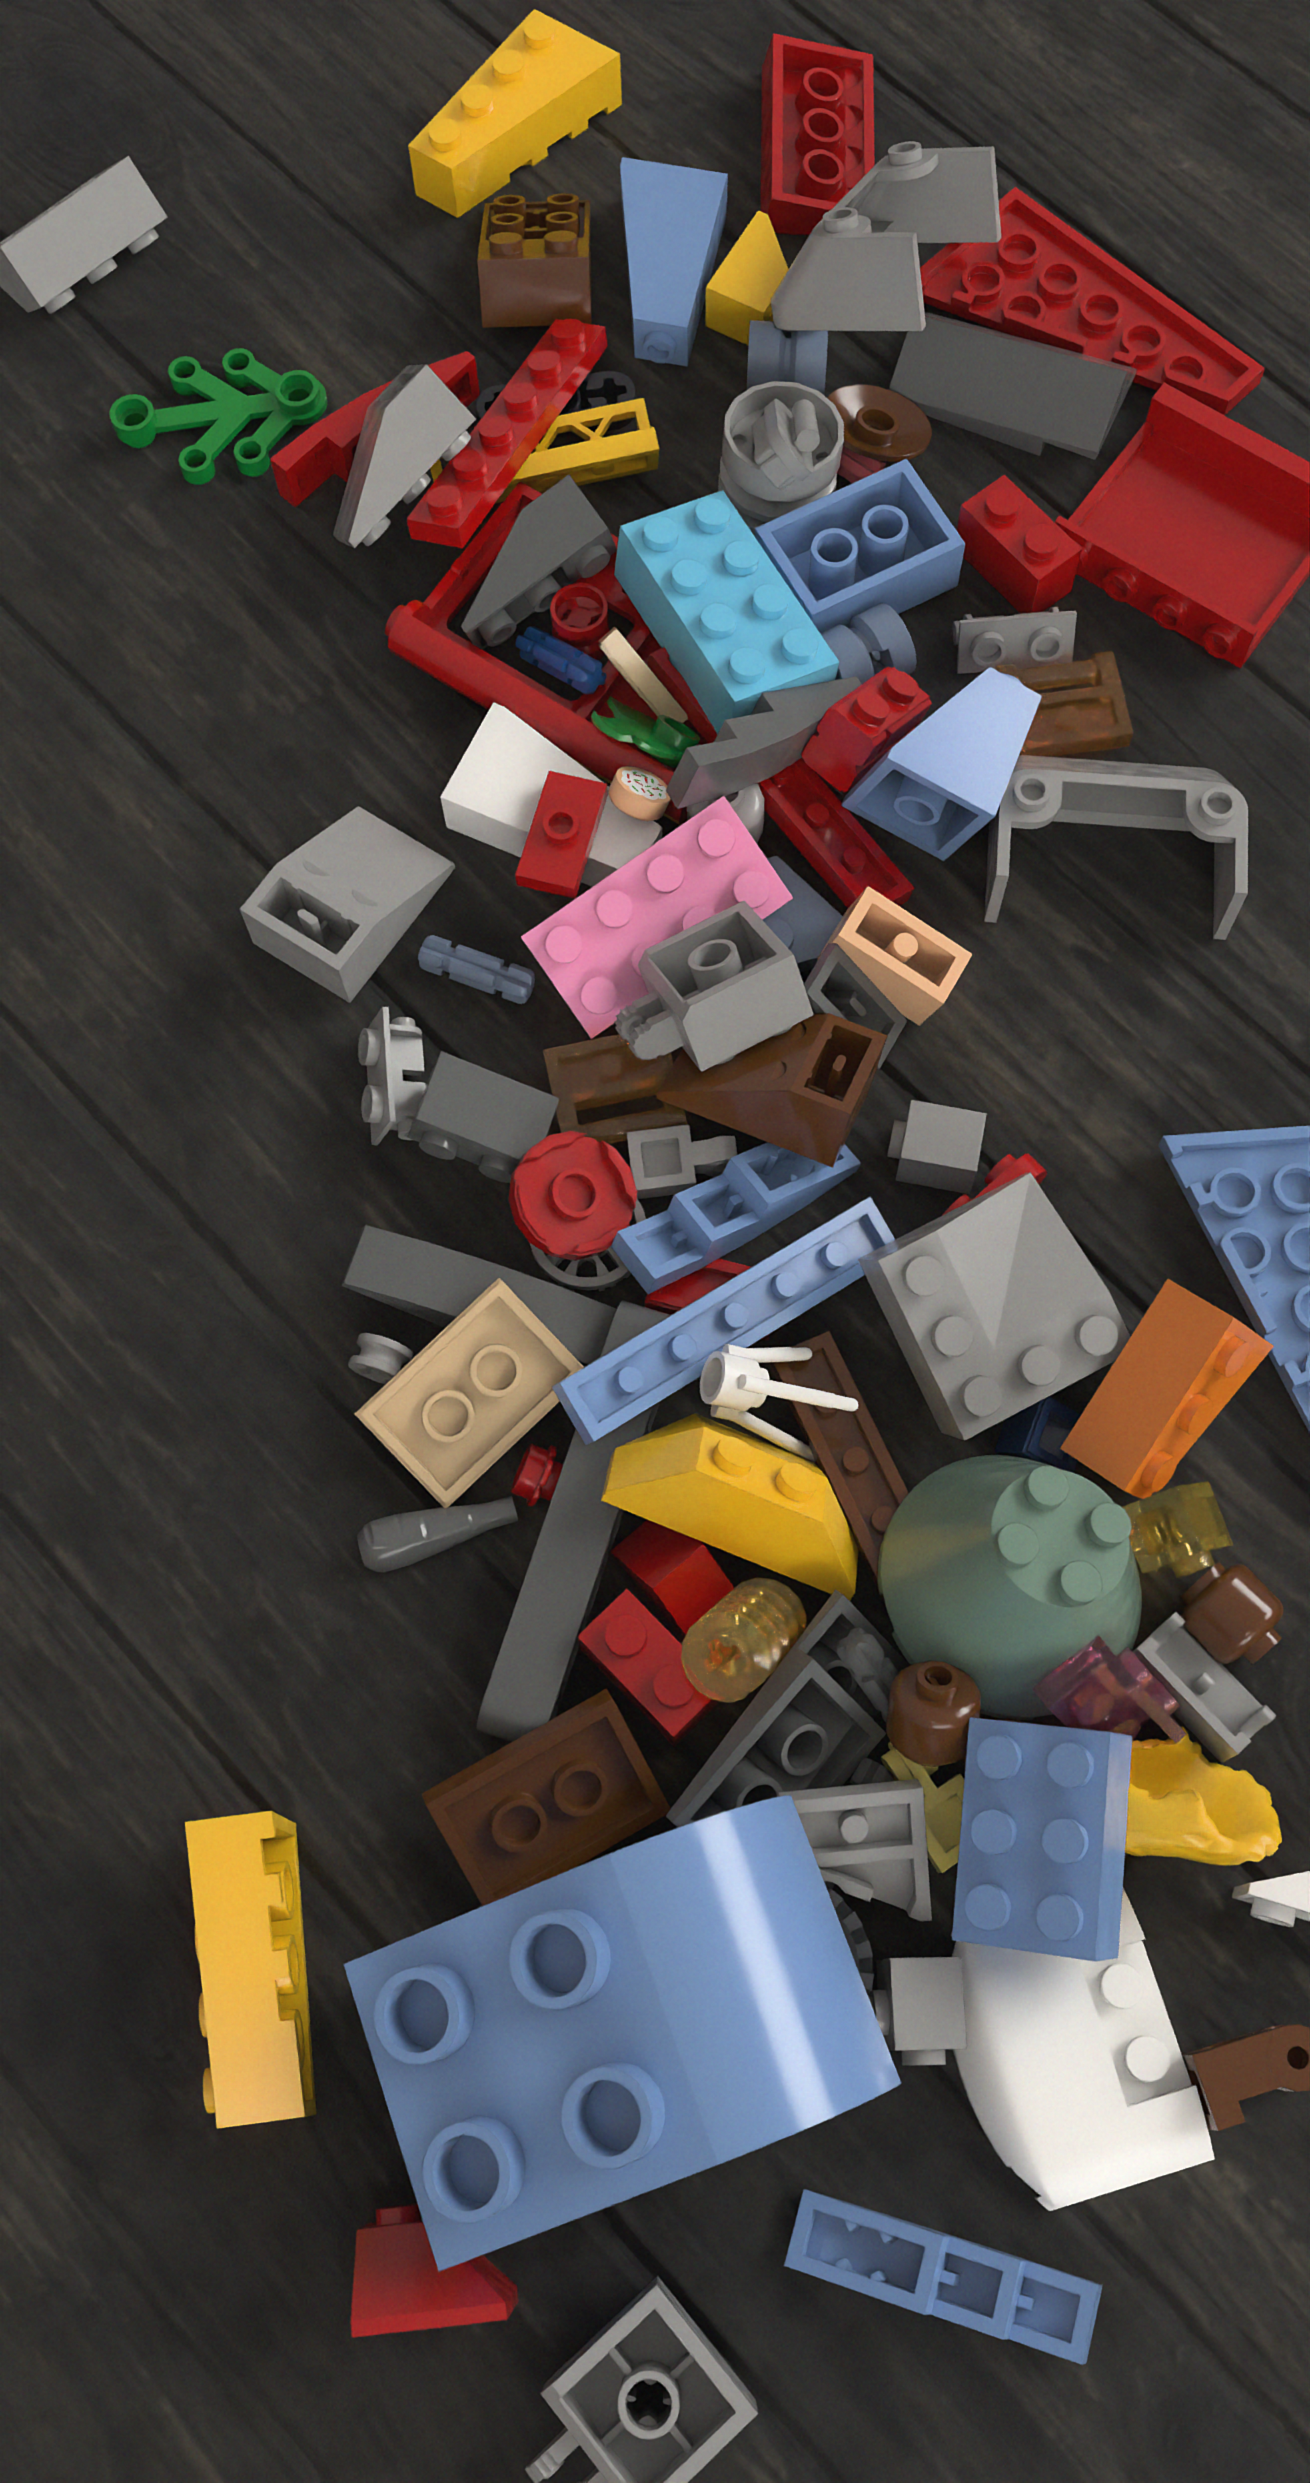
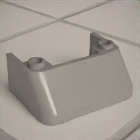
M903 142L890 147L888 155L882 158L831 211L825 213L823 219L813 228L770 300L774 326L782 330L922 331L926 327L918 243L998 242L1001 239L994 147L922 149L919 142Z
M1031 755L1018 756L997 813L989 821L984 922H997L1009 877L1011 828L1037 829L1048 825L1052 821L1180 830L1191 831L1202 840L1214 842L1213 939L1226 940L1248 894V806L1243 795L1221 774L1211 769Z

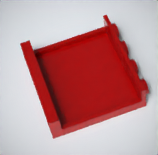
M1163 383L1152 397L1146 422L1072 516L1067 520L1059 515L1055 523L1082 548L1076 571L1077 575L1105 590L1113 599L1126 602L1154 618L1163 628L1175 630L1201 645L1212 656L1225 659L1241 668L1310 575V462L1170 385Z

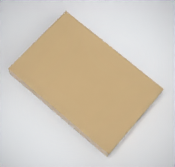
M498 1278L372 1396L355 1415L444 1508H448L560 1401L552 1386L584 1368V1366L514 1292Z

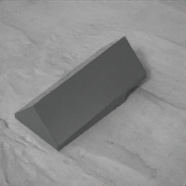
M925 313L926 327L922 331H907L889 390L912 401L926 416L1038 456L1041 455L1045 444L1049 443L1096 460L1137 371L1136 368L932 313Z
M835 1590L666 1817L679 1828L735 1808L779 1797L778 1792L843 1786L857 1769L861 1760L870 1754L886 1735V1732L873 1720L881 1710H876L852 1676V1668H847L838 1656L837 1644L839 1640L848 1637L851 1629L864 1628L868 1634L876 1638L884 1650V1658L889 1657L898 1672L909 1666L908 1662L842 1593Z

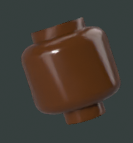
M1218 1562L1180 1597L1187 1605L1181 1614V1617L1185 1620L1183 1626L1214 1660L1221 1664L1232 1663L1243 1655L1253 1665L1282 1639L1273 1627L1282 1618L1284 1612L1283 1605L1245 1565L1236 1564L1226 1569Z
M928 1660L913 1663L902 1669L890 1686L886 1733L892 1746L905 1758L922 1766L937 1767L957 1762L967 1755L969 1717L979 1718L980 1690L972 1677L960 1668L945 1662Z

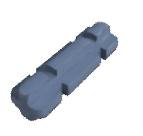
M435 935L425 938L418 955L419 966L423 970L440 976L445 971L449 972V979L490 994H495L497 990L502 991V998L518 1004L526 1003L535 984L534 972L531 969L514 963L509 968L503 966L505 961L503 959L463 945H458L456 949L452 948V941Z

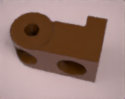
M1299 2024L1269 2026L1182 2054L1192 2085L1197 2087L1208 2130L1219 2131L1246 2122L1239 2104L1241 2100L1275 2089L1293 2092L1310 2091V2028Z

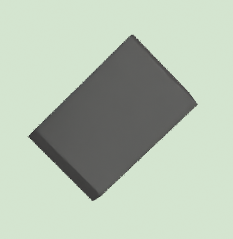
M828 943L804 983L813 1014L830 1013L887 1035L877 1069H880L908 1020L837 943Z

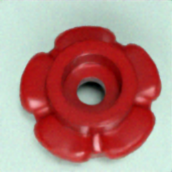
M530 1444L526 1449L515 1474L510 1492L526 1498L527 1506L533 1507L540 1497L551 1501L564 1465L554 1460L557 1448L551 1445L546 1450Z

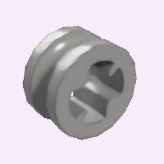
M361 1333L357 1340L361 1352L359 1355H353L350 1358L348 1366L366 1378L386 1384L401 1370L403 1364H407L413 1359L414 1353L406 1346L389 1338L370 1333Z

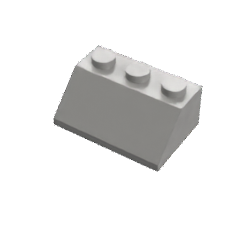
M129 156L101 171L0 242V287L28 313L43 306L49 314L55 312L76 296L70 288L73 284L85 276L91 284L95 283L117 267L112 258L115 254L127 246L132 254H135L159 237L153 227L165 220L167 215Z

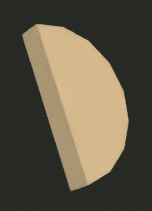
M613 627L599 640L600 644L598 646L608 656L607 658L640 698H643L657 717L665 715L681 723L688 719L686 712L617 628Z

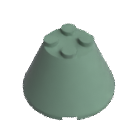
M984 1455L956 1461L938 1469L916 1485L901 1502L886 1528L880 1547L878 1560L879 1595L883 1594L887 1612L894 1628L891 1634L898 1648L910 1665L928 1660L941 1661L960 1668L974 1679L980 1690V1713L1010 1720H1033L1039 1716L1057 1714L1066 1710L1070 1711L1084 1704L1100 1693L1122 1669L1132 1651L1139 1630L1142 1594L1139 1572L1129 1539L1131 1532L1130 1518L1121 1506L1115 1504L1100 1487L1090 1480L1075 1473L1030 1459L1007 1455Z

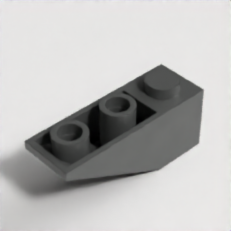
M567 475L521 510L461 625L472 644L483 650L487 646L494 647L505 642L512 636L516 630V625L533 612L548 610L552 598L558 590L566 585L573 584L581 577L589 578L594 576L608 564L610 556L617 551L608 527L570 475Z

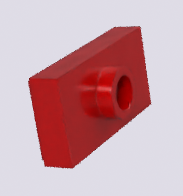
M548 771L515 874L518 886L576 899L607 800V783Z

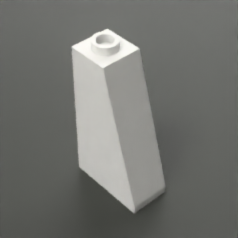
M493 702L440 798L447 828L521 857L548 771L598 782L602 781L507 708ZM608 795L581 882L592 887L661 840L662 827L655 821H643L623 813L612 803Z

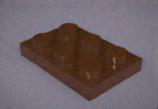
M607 1689L422 1793L430 1814L482 1906L574 1869L667 1815L671 1810Z

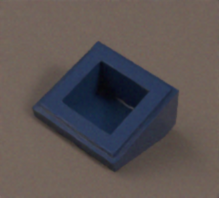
M1048 1396L1005 1419L995 1452L1000 1455L1030 1459L1074 1473L1078 1460L1060 1448L1081 1415Z

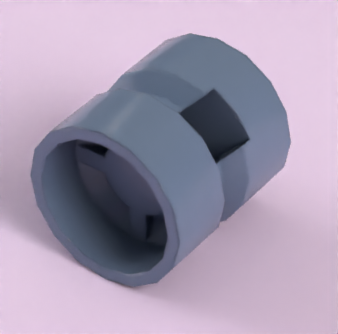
M750 320L747 390L750 387L772 381L796 382L818 390L824 395L828 331H786L775 327L773 321Z
M879 603L854 616L850 620L849 629L846 626L837 625L821 633L840 662L835 680L857 677L860 683L863 684L887 666L895 667L897 670L908 675L916 669L917 659L911 636L903 620L888 604Z

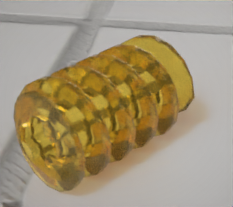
M757 1577L741 1582L689 1628L682 1642L681 1655L686 1677L697 1691L712 1700L733 1702L745 1699L749 1692H752L775 1671L806 1630L807 1615L801 1600L788 1586L774 1579Z

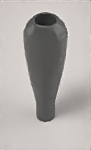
M510 1496L482 1504L452 1506L448 1508L441 1507L383 1517L365 1524L357 1535V1540L364 1566L375 1572L383 1573L419 1562L492 1528L517 1522L518 1517L513 1498Z

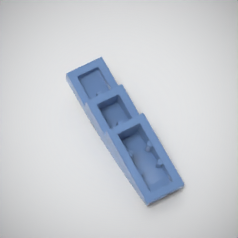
M767 1142L730 1158L723 1174L674 1194L666 1211L618 1231L611 1248L646 1293L650 1294L728 1254L801 1210L855 1173L861 1162L845 1144L832 1168Z
M803 2189L784 2266L923 2315H934L1002 2340L1010 2339L1081 2365L1087 2362L1103 2286L1102 2284L806 2189Z

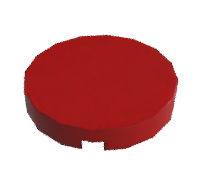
M568 1131L547 1136L522 1156L511 1175L508 1200L515 1224L530 1244L551 1257L576 1261L601 1254L612 1245L618 1231L630 1226L629 1222L632 1219V1212L636 1208L637 1189L631 1168L616 1148L603 1140L598 1142L591 1137H586L585 1133Z

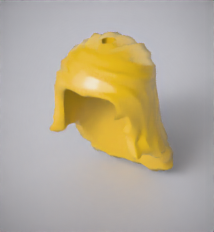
M1184 1727L1179 1728L1171 1739L1164 1741L1159 1739L1132 1740L1125 1853L1133 1856L1179 1857L1216 1865H1239L1246 1861L1259 1862L1265 1855H1273L1277 1851L1278 1845L1282 1842L1277 1813L1271 1806L1270 1792L1264 1786L1258 1784L1246 1770L1235 1771L1228 1766L1209 1762L1201 1753V1745L1197 1742H1191Z

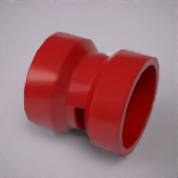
M585 583L569 584L558 590L552 598L550 605L553 636L596 660L601 659L605 653L598 646L600 644L599 640L610 631L606 597L600 589Z

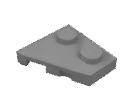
M918 1779L778 1792L779 1797L791 1795L824 1881L835 1883L844 1893L870 1902L872 1897L905 1909L909 1917L916 1920H932L923 1787Z

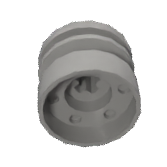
M779 381L750 387L733 400L725 414L718 492L722 490L725 492L754 536L755 528L835 491L837 471L840 466L844 443V422L835 404L818 390L796 382ZM775 398L779 399L791 413L796 402L803 399L809 400L815 407L820 437L818 447L811 451L814 472L803 481L796 479L781 491L772 485L755 462V444L751 425L764 415V407Z

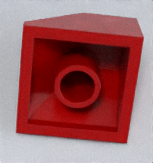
M418 2204L376 2209V2223H368L357 2229L351 2308L352 2338L507 2320L519 2302L517 2285L484 2255L438 2271Z

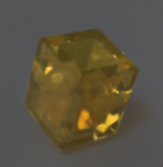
M1209 1481L1176 1486L1122 1507L1131 1521L1129 1539L1142 1573L1172 1567L1176 1578L1187 1576L1214 1566L1215 1563L1211 1553L1233 1545Z

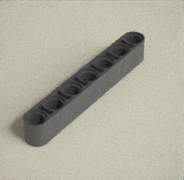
M621 1301L616 1310L600 1357L670 1315ZM661 1401L590 1444L585 1445L578 1431L575 1430L480 1708L476 1727L477 1731L513 1742L557 1716L580 1647L577 1636L586 1628L610 1551L612 1550L624 1514L623 1509L601 1501L610 1458L615 1448L651 1432Z

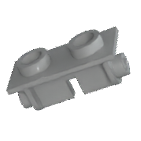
M1050 607L1049 611L976 618H973L971 614H965L963 620L953 621L952 625L954 645H958L957 674L984 672L989 667L999 671L1072 664L1077 617L1076 610L1059 612L1058 607Z
M382 1007L370 1026L361 1031L358 1043L359 1062L361 1065L367 1066L368 1085L365 1087L362 1096V1117L364 1122H369L371 1125L372 1145H378L389 1130H398V1137L401 1139L413 1140L408 1138L407 1135L426 1087L423 1082L403 1081V1075L421 1076L424 1073L421 1029L417 1028L415 1020L409 1017L395 1018L390 1024L389 1008Z

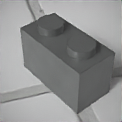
M441 1051L430 1074L407 1137L420 1142L419 1147L434 1157L452 1160L455 1156L479 1165L478 1170L483 1175L496 1181L510 1183L511 1175L522 1156L530 1148L546 1138L560 1098Z

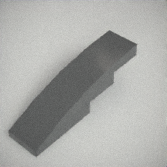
M850 677L762 693L751 715L726 719L714 743L686 748L665 791L676 808L680 809L730 795L774 776L802 758L801 754L811 736L817 732L816 728L827 709L861 685L857 677Z
M368 1225L362 1228L341 1284L345 1288L446 1328L495 1280L500 1278L584 1367L600 1358L617 1310L555 1284L493 1262Z

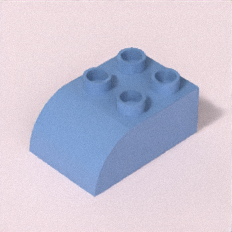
M791 1795L775 1797L735 1808L630 1845L344 1964L438 2271L764 2147L859 2106L901 2084Z

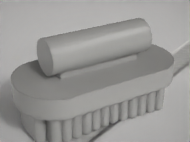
M775 398L764 407V415L755 421L751 428L755 444V462L772 485L782 491L796 479L803 481L814 472L811 451L818 447L820 437L815 407L811 401L799 400L794 404L791 413L779 399Z

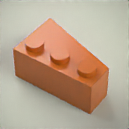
M1167 1279L1060 1449L1123 1491L1147 1501L1154 1492L1161 1490L1169 1482L1179 1461L1274 1346L1233 1316Z

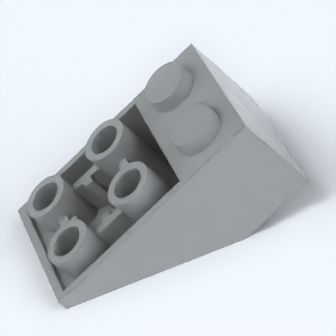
M427 364L406 366L367 408L333 536L344 544L355 548L360 542H363L366 546L375 542L391 523L386 514L400 500H403L406 504L412 502L430 483L431 478L426 472L441 457L446 462L450 461L471 439L466 429L476 418Z
M358 806L279 861L243 904L240 912L255 945L350 1003L455 869V864Z

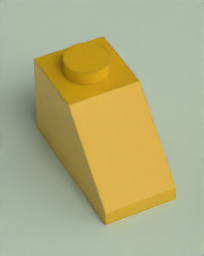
M758 210L706 286L705 327L748 346L750 320L773 321L770 300L788 271L768 214Z

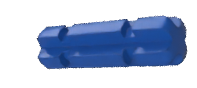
M535 626L527 627L524 635L517 636L515 645L520 649V657L538 666V668L571 685L582 693L594 694L598 685L605 684L607 675L602 672L603 665L593 657L584 654L582 651Z

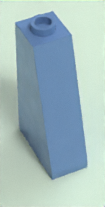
M622 157L620 163L621 203L634 358L651 360L656 363L688 366L706 297V286L711 278L727 216L728 174Z

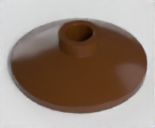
M859 384L841 387L827 397V399L835 404L844 422L843 446L857 454L880 461L898 462L918 457L929 445L932 428L927 416L916 404L894 391L878 386Z

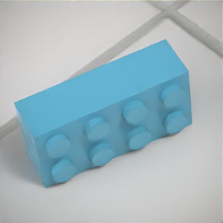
M723 490L620 526L614 575L661 648L665 647L670 655L669 660L686 681L716 730L717 735L726 719L751 715L761 694L764 692L835 680L840 663Z

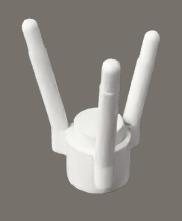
M725 1344L722 1352L715 1351L708 1357L701 1373L700 1394L706 1404L712 1405L710 1411L712 1417L733 1421L785 1450L812 1462L816 1461L809 1446L746 1411L750 1407L757 1408L761 1406L767 1395L851 1412L856 1411L858 1408V1402L854 1398L769 1380L768 1371L759 1367V1363L809 1360L812 1357V1351L807 1347L743 1348Z

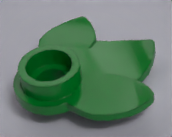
M609 696L607 704L615 718L600 716L595 710L591 714L593 724L608 737L621 742L635 743L638 748L649 753L656 760L673 768H677L686 748L697 746L700 741V736L685 724L665 715H659L655 721L651 717L619 702Z

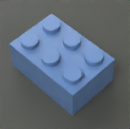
M907 459L755 528V538L820 634L837 625H843L849 629L850 620L854 616L879 603L888 604L899 614L958 586L965 542Z
M969 1717L952 1940L1094 1962L1118 1958L1132 1736L1105 1731Z

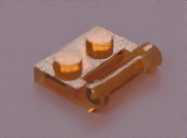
M1112 651L1092 653L1090 660L1016 669L1015 664L995 666V670L1016 677L1023 686L1032 691L1093 683L1094 687L1039 694L1042 698L1019 755L1052 757L1127 747L1130 745L1133 730Z
M620 1034L544 1049L543 1054L553 1096L560 1098L556 1107L560 1133L568 1131L585 1133L586 1137H591L598 1142L603 1140L611 1144L628 1140L627 1132L687 1125L684 1109L662 1100V1108L580 1125L577 1120L576 1111L657 1095L673 1066L671 1052L663 1056L658 1055L657 1059L652 1058L650 1061L644 1059L642 1061L640 1057L637 1058L629 1048L630 1043L627 1039L623 1040Z

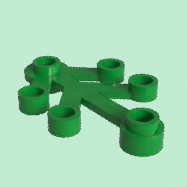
M237 348L227 352L222 360L225 376L230 385L203 370L195 358L182 356L170 363L168 374L176 393L183 396H192L198 393L210 402L154 410L152 403L146 397L130 394L116 400L111 406L109 414L118 439L133 448L148 446L155 439L156 433L212 425L195 445L183 449L178 458L184 479L191 484L201 485L209 482L214 477L216 470L213 460L251 419L268 417L252 437H245L239 440L234 447L237 467L242 474L255 477L265 473L270 466L268 452L293 425H307L323 415L327 408L326 391L323 385L307 371L293 370L281 376L257 362L249 350ZM239 366H246L243 370H234ZM185 374H193L188 378H180ZM254 385L263 391L264 394L247 396L233 387L246 388ZM251 454L259 455L254 459H245V457ZM196 462L204 463L199 467H190Z

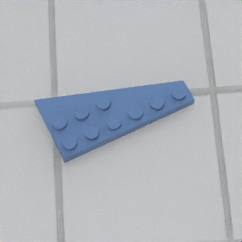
M1310 1126L1163 1136L1158 1146L1257 1334L1274 1346L1268 1355L1310 1433Z

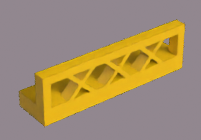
M644 398L558 416L545 433L541 443L537 444L532 451L533 453L524 462L496 503L503 502L519 482H523L543 494L567 475H570L576 485L580 486L658 469L659 446L655 428H650ZM635 417L637 431L602 438L612 422ZM599 425L595 432L587 428ZM573 431L587 440L581 443L548 449L558 433ZM440 459L430 468L433 482L442 472Z

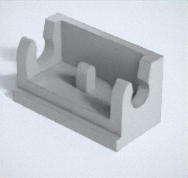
M1175 1612L1129 1655L1125 1663L1216 1759L1222 1763L1238 1755L1251 1742L1250 1738L1264 1725L1266 1726L1276 1715L1267 1705L1262 1706L1221 1663L1214 1660L1183 1626L1185 1620Z

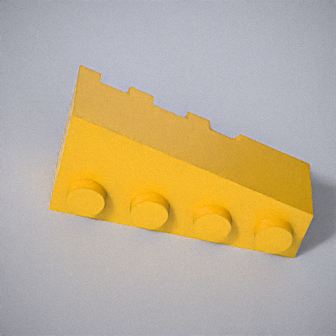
M533 9L408 145L416 195L459 218L510 183L511 172L520 166L528 164L533 167L548 156L547 148L565 135L573 139L588 129V119L603 110L608 115L622 105L620 53Z
M273 1811L185 1822L195 1915V1948L200 1963L203 1991L199 1998V2022L203 2037L208 2039L210 2067L205 2068L203 2075V2096L206 2111L208 2114L215 2113L217 2129L316 2115L296 1823Z

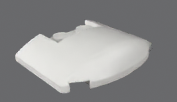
M1124 1888L1122 1891L1118 1958L1094 1962L956 1941L952 1957H961L967 2042V2049H953L960 2077L977 2119L993 2148L1007 2167H1011L1025 2183L1041 2195L1035 2197V2199L1048 2211L1215 2159L1197 2087L1192 2085L1142 1941L1145 1939Z

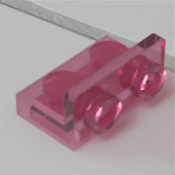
M1099 1635L1033 1688L1045 1706L1068 1728L1113 1732L1132 1736V1740H1134L1140 1731V1727L1152 1718L1175 1743L1187 1735L1172 1716L1181 1705L1154 1674L1150 1673L1128 1646L1117 1655Z

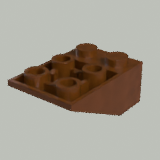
M560 193L549 196L547 201L526 202L525 198L519 195H504L493 200L494 203H485L477 259L482 328L551 326L555 319H577L582 323L591 324L590 200H579L577 195Z
M817 1013L793 1025L787 1032L778 1036H771L738 1053L730 1061L714 1065L702 1072L686 1051L682 1049L660 1087L656 1099L833 1168L871 1088L887 1035L830 1013Z

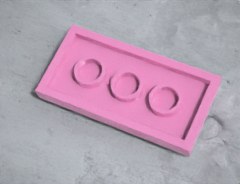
M722 796L521 936V939L592 1039L614 1024L620 1009L623 1010L626 1005L631 1006L633 1001L649 994L638 968V963L646 949L742 901H745L763 920L792 900L793 897L725 796Z

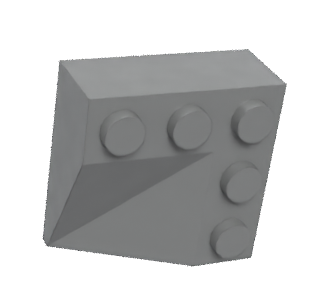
M1031 1172L1025 1173L858 1259L941 1433L964 1441L1116 1361L1131 1337L1106 1285Z

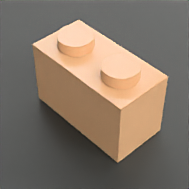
M868 886L846 910L817 960H819L828 943H837L903 1016L920 1025L945 1003L972 953Z

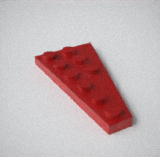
M1014 187L999 200L1001 239L998 242L948 243L920 267L923 302L1006 334L1136 368L1137 371L1133 382L1157 391L1163 383H1166L1224 416L1260 384L1265 370L1255 360L1017 187Z

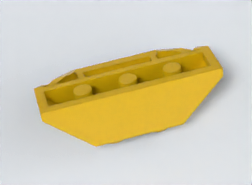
M696 1413L615 1448L610 1458L601 1501L829 1594H833L837 1590L849 1601L855 1594L858 1548L827 1477L814 1462Z

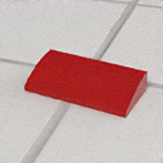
M773 33L762 65L761 212L768 214L775 233L810 235L813 228L823 219V215L831 211L874 167L873 54Z

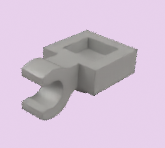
M689 1124L627 1132L630 1167L637 1189V1199L677 1194L697 1185L696 1174L717 1177L723 1174L730 1158L737 1155L735 1136H719L692 1142Z

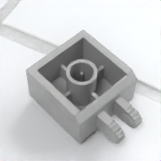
M742 901L646 949L638 963V968L649 994L633 1001L631 1006L626 1005L623 1010L620 1009V1013L616 1015L617 1020L614 1023L617 1025L615 1029L623 1040L627 1039L630 1043L629 1048L642 1061L644 1059L648 1061L652 1058L657 1059L658 1055L663 1056L682 1046L702 1072L714 1065L730 1061L738 1053L771 1036H778L787 1032L793 1025L814 1014L794 954L745 901Z
M657 2276L545 2382L541 2395L566 2428L524 2470L534 2483H538L542 2479H548L563 2465L564 2459L580 2445L596 2468L582 2482L578 2481L577 2483H688L758 2414L756 2399ZM641 2380H644L649 2385L657 2381L660 2382L667 2389L663 2392V2403L668 2405L667 2408L659 2414L651 2406L645 2407L641 2412H638L631 2404V2401H635L637 2388L632 2386Z

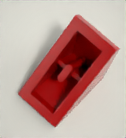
M646 1520L610 1551L613 1558L697 1653L748 1610L747 1605L706 1546L697 1539Z

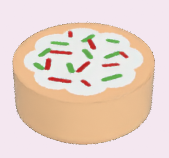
M625 766L619 768L608 789V795L612 803L619 810L643 821L660 819L671 800L665 791L667 784L656 775L637 767Z

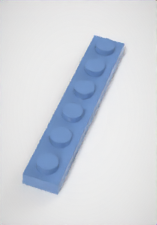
M868 1197L553 1385L552 1389L585 1445L590 1444L700 1377L708 1357L715 1351L722 1352L725 1344L747 1348L864 1276L865 1273L858 1259L894 1241L895 1238L871 1197Z

